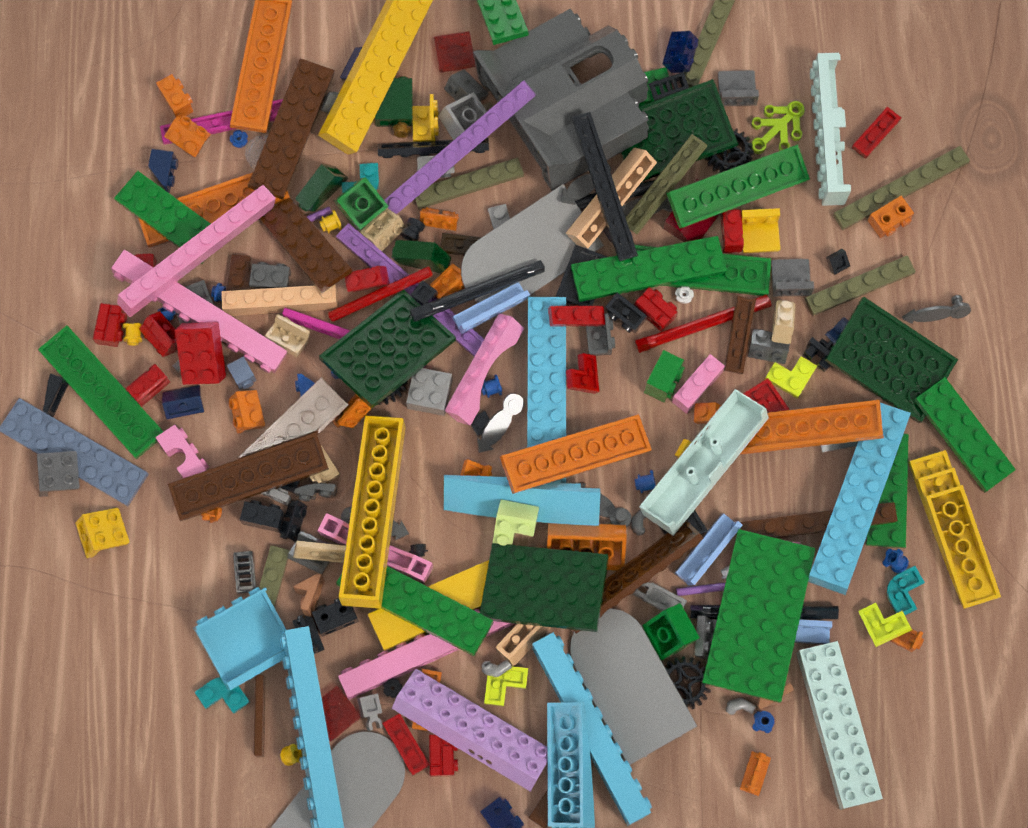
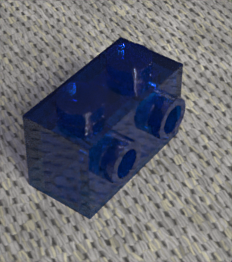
M691 31L671 32L662 64L671 73L690 72L696 48L698 47V38Z
M499 797L480 811L491 828H522L524 826L519 816L514 817L510 812L512 806L506 798L502 801Z

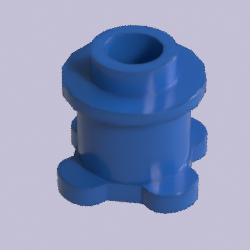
M497 374L494 375V379L484 380L481 389L483 396L486 395L487 398H490V395L499 393V396L502 395V388Z
M650 470L649 475L640 476L638 474V478L635 479L636 490H640L641 494L643 491L655 488L656 482L653 470Z
M888 549L886 551V557L882 564L885 567L891 566V570L894 573L905 571L909 561L906 556H903V551L901 549Z
M767 711L756 712L754 714L755 723L752 725L753 730L770 733L775 723L773 715ZM762 718L767 720L766 725L762 724Z

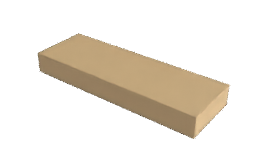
M297 541L293 558L344 563L346 546Z

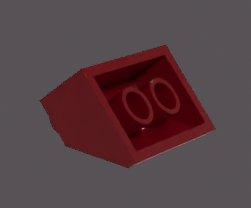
M672 211L665 220L663 229L682 242L699 240L704 237L720 214L679 229Z

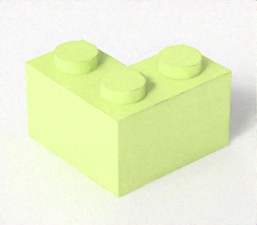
M501 500L496 517L493 543L512 545L515 533L534 536L539 507Z

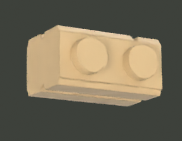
M776 301L771 340L773 342L791 343L795 320L794 302Z

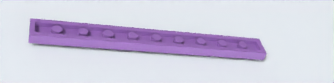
M525 80L384 200L389 206L388 209L395 214L399 213L535 97L536 93Z
M349 223L336 235L338 241L370 268L386 266L389 284L409 275ZM416 283L404 290L411 296L412 292L417 288L419 283ZM450 309L433 315L456 336V342L475 357L484 338L473 329L461 334L452 318L456 314Z

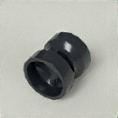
M410 217L406 222L407 227L401 232V236L407 241H418L419 233L423 232L425 225L421 221Z

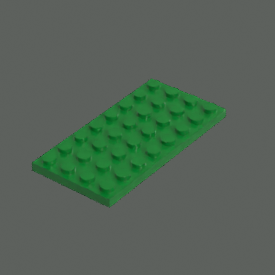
M738 529L702 681L703 684L781 703L816 548Z

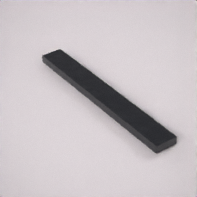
M591 112L574 116L571 119L618 260L621 262L637 257L638 254Z

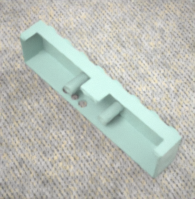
M818 53L816 60H813L812 68H810V79H813L811 96H814L815 100L812 103V112L816 113V119L813 122L814 130H817V136H815V147H818L816 164L820 167V171L817 172V180L821 182L818 195L819 199H822V206L844 205L851 192V185L844 184L841 151L845 150V142L840 141L839 127H846L845 110L842 107H838L835 68L838 60H841L839 53Z
M735 389L639 506L642 514L674 536L769 419L766 408Z
M838 641L799 650L796 655L840 810L883 799Z

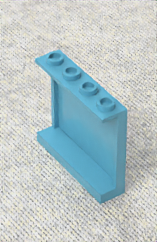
M257 587L248 592L249 597L243 599L241 596L231 602L233 606L227 609L224 606L214 611L215 616L209 619L205 616L196 621L197 626L193 627L227 690L234 689L282 661V658L285 656L284 649H280L279 638H281V634L286 628L265 592L266 588L260 590Z

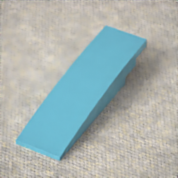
M444 475V510L496 518L500 501L507 500L539 507L537 522L599 526L600 488H581V484L561 483L560 479L512 494L507 477Z
M584 702L547 703L548 827L595 828L592 769Z

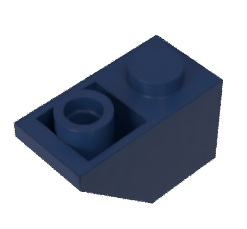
M151 149L148 167L162 188L170 193L171 187H174L175 176L173 175L174 170L178 168V159L172 151Z

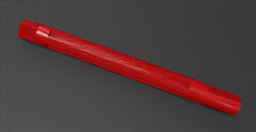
M768 295L755 298L754 313L772 306ZM734 307L635 340L636 348L641 353L733 319Z

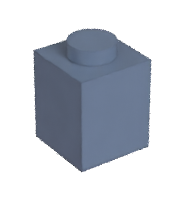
M244 356L227 365L239 389H247L254 384L253 382L257 381Z

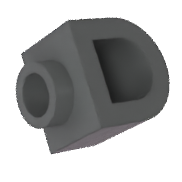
M329 92L324 98L321 111L329 114L339 93Z

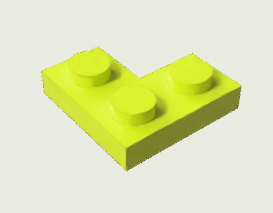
M801 356L791 372L775 362L764 380L769 378L773 385L798 399L817 365Z
M877 603L858 611L876 647L912 630L903 611L884 619Z
M512 666L511 669L499 677L487 675L484 704L504 706L506 687L526 689L528 668Z

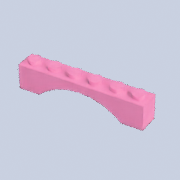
M498 314L449 401L445 412L457 422L466 425L472 424L480 409L481 389L490 367L502 352L517 343L524 327L512 316Z
M326 513L318 532L321 536L346 546L349 524ZM393 546L389 547L387 566L425 585L433 569V564L414 554Z

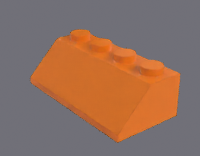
M548 523L547 549L608 554L607 570H619L625 565L626 525L599 524V526Z

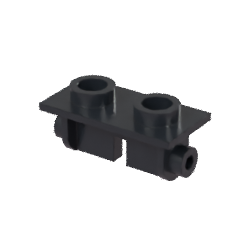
M291 500V503H288L285 517L290 518V521L283 520L279 532L281 534L280 538L290 539L294 542L297 541L303 520L307 514V505L299 500Z
M302 614L293 620L295 628L309 626L314 654L325 650L312 617Z

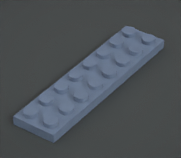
M20 398L0 426L1 433L37 454L76 451L79 478L127 507L149 475L148 472Z

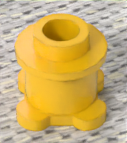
M332 210L333 214L329 216H321L322 220L319 223L323 232L327 231L329 234L330 231L337 228L342 230V225L335 210Z
M140 323L123 324V328L126 331L123 341L127 342V345L137 346L142 342L143 339L139 330L141 327Z
M295 744L285 746L280 753L281 761L286 766H292L296 762L300 764V758L303 757L301 749L298 750Z

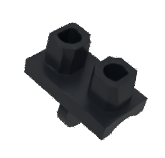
M812 337L806 346L807 348L803 356L810 361L815 355L820 357L821 360L817 367L825 372L830 367L833 368L832 365L824 360L834 343L831 340L826 342L823 338L818 342Z

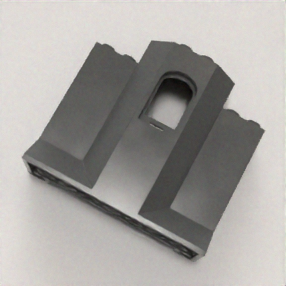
M571 8L528 31L529 36L514 39L494 51L476 50L473 52L478 79L487 92L491 91L497 102L523 80L536 93V96L512 115L509 120L540 166L542 177L551 191L589 171L571 119L572 117L591 112L606 160L648 138L647 130L649 129L646 113L644 111L641 112L638 108L639 103L647 99L648 78L641 69L636 51L630 49L625 35H621L617 29L609 25L591 35L587 27L581 25L579 15L577 13L574 14ZM599 53L605 54L610 59L612 67L581 85L570 67L588 57L590 59Z

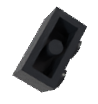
M618 292L605 307L609 317L613 321L618 319L623 323L621 327L628 333L632 331L636 334L647 320V316Z
M256 500L244 501L240 521L243 525L279 533L285 513L278 505L269 504L268 507Z
M339 598L335 599L331 605L323 604L316 607V611L312 612L322 637L359 622L353 606H342Z

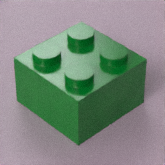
M366 177L359 179L333 200L356 230H361L389 207Z
M663 350L646 382L644 393L665 403L667 398L671 399L677 385L675 382L679 383L685 369L683 366L684 359Z
M681 603L663 610L642 625L660 660L677 654L700 638Z

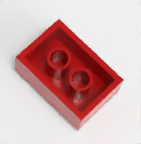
M219 322L180 324L175 329V337L183 385L220 383L226 377Z

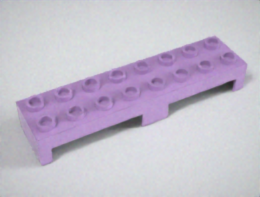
M417 669L414 670L393 704V710L529 791L532 790L548 762L547 746Z

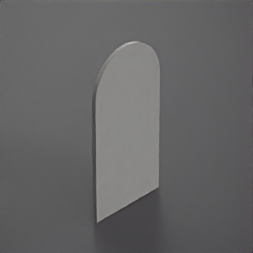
M563 184L477 240L467 250L461 265V276L465 289L541 260L545 267V272L519 282L524 291L528 290L531 295L565 272L575 247V243L568 237L566 232L582 212L577 204L572 205L561 202L562 189L565 188ZM597 237L592 245L586 249L595 252L604 245L599 237ZM510 286L494 291L487 295L481 296L474 300L479 303Z
M609 609L599 619L598 632L579 631L577 634L573 633L570 650L574 666L584 680L583 683L589 689L595 705L600 709L603 715L602 718L609 726L614 740L619 744L623 752L622 754L629 765L643 757H647L648 754L697 727L644 629L634 617L621 610Z
M358 732L341 740L331 751L344 828H372L399 794L405 778L404 760L391 739L374 732ZM304 786L271 828H311L310 819L313 818L312 810H308L306 799L310 797L309 791L305 790Z

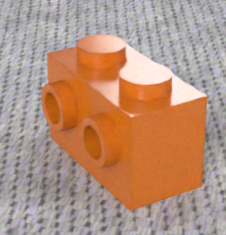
M171 74L156 83L175 117L179 114L187 116L194 112L191 107L193 101L188 93L184 94L182 91L184 86L179 78L175 79Z
M901 195L873 212L868 222L880 238L885 235L889 237L896 232V228L900 226L905 227L911 223L914 212Z

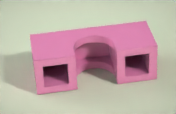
M710 354L674 395L672 403L687 414L695 403L698 402L707 387L711 386L722 374L725 365Z
M173 425L155 437L169 457L178 452L186 455L184 463L177 467L183 478L201 473L209 468L203 458L199 460L196 456L198 450L193 443H187L185 439L188 436L182 428L178 430L176 425Z

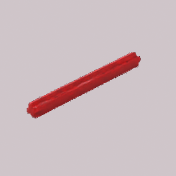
M425 267L330 311L328 316L334 322L432 277V270L430 267Z

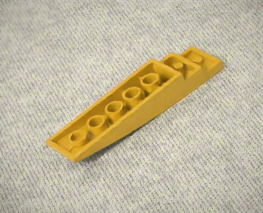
M944 450L909 461L908 464L926 515L963 609L1000 598L1001 595L964 487L960 485L955 468L951 466L947 451Z
M489 560L428 587L472 610L481 609ZM378 609L368 614L384 651L398 644L408 642L418 635L428 633L383 609Z

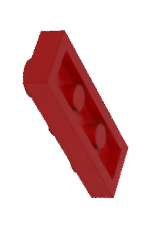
M886 107L852 145V149L866 159L901 121L902 117L889 107Z
M550 306L548 308L550 327L605 325L603 306Z
M400 713L382 723L412 776L430 766Z

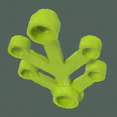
M793 101L788 106L767 105L764 108L763 113L766 117H773L774 114H786L783 118H753L751 126L755 130H759L763 126H773L762 138H755L752 141L753 146L751 149L754 150L755 154H762L766 149V144L779 131L780 144L778 150H784L781 148L782 145L789 148L787 123L791 120L793 122L791 139L799 141L802 138L800 118L804 115L805 107L801 102ZM771 109L772 113H768L766 110ZM797 109L798 113H795L792 110ZM758 121L760 125L757 126L754 122ZM794 133H798L800 136L795 137ZM759 145L761 149L758 150L755 146Z

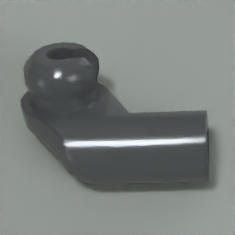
M641 509L631 519V529L638 536L645 533L643 520L646 517L642 514Z

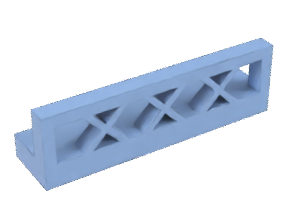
M518 282L456 314L452 318L460 333L463 334L526 301L530 294L528 290L524 291Z
M722 513L703 536L704 539L694 547L674 574L688 586L695 585L734 537L738 529L742 527V524L739 521L733 522L727 515Z
M800 619L795 643H830L832 621Z

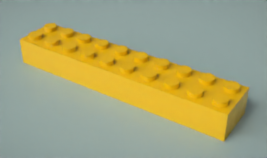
M386 0L318 136L347 155L358 151L433 0Z
M365 416L339 591V600L342 606L379 609L382 606L406 429L403 418Z

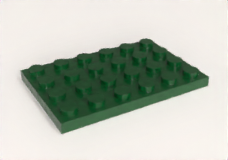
M711 79L638 107L648 117V138L624 150L621 154L625 160L633 148L646 150L657 163L643 181L660 175L692 134L707 145L696 161L738 146L714 80Z
M403 289L320 354L319 360L373 409L456 341V336L433 315L414 322L410 310L421 305Z
M862 297L824 361L895 408L911 413L910 418L921 423L926 415L914 399L944 377L947 379L958 359L866 297Z
M492 543L480 614L496 622L598 632L609 556L608 554Z

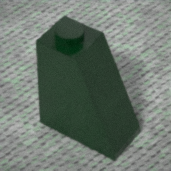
M401 76L393 79L375 115L376 127H393L399 122L413 126L412 78Z
M321 164L295 198L299 202L298 206L306 212H315L342 186V182L348 180V177L336 166Z
M396 240L395 246L392 249V258L400 265L418 269L430 267L432 272L440 274L449 267L452 258L435 242Z

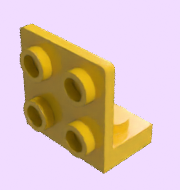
M430 94V106H413V142L435 141V136H439L438 100H434V94Z
M780 208L742 210L743 253L780 251L778 228Z
M119 508L82 514L75 522L86 558L94 557L100 550L128 545L130 542Z

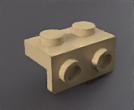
M277 314L275 323L266 333L265 338L297 358L309 342L310 331L303 326L295 324L287 317Z

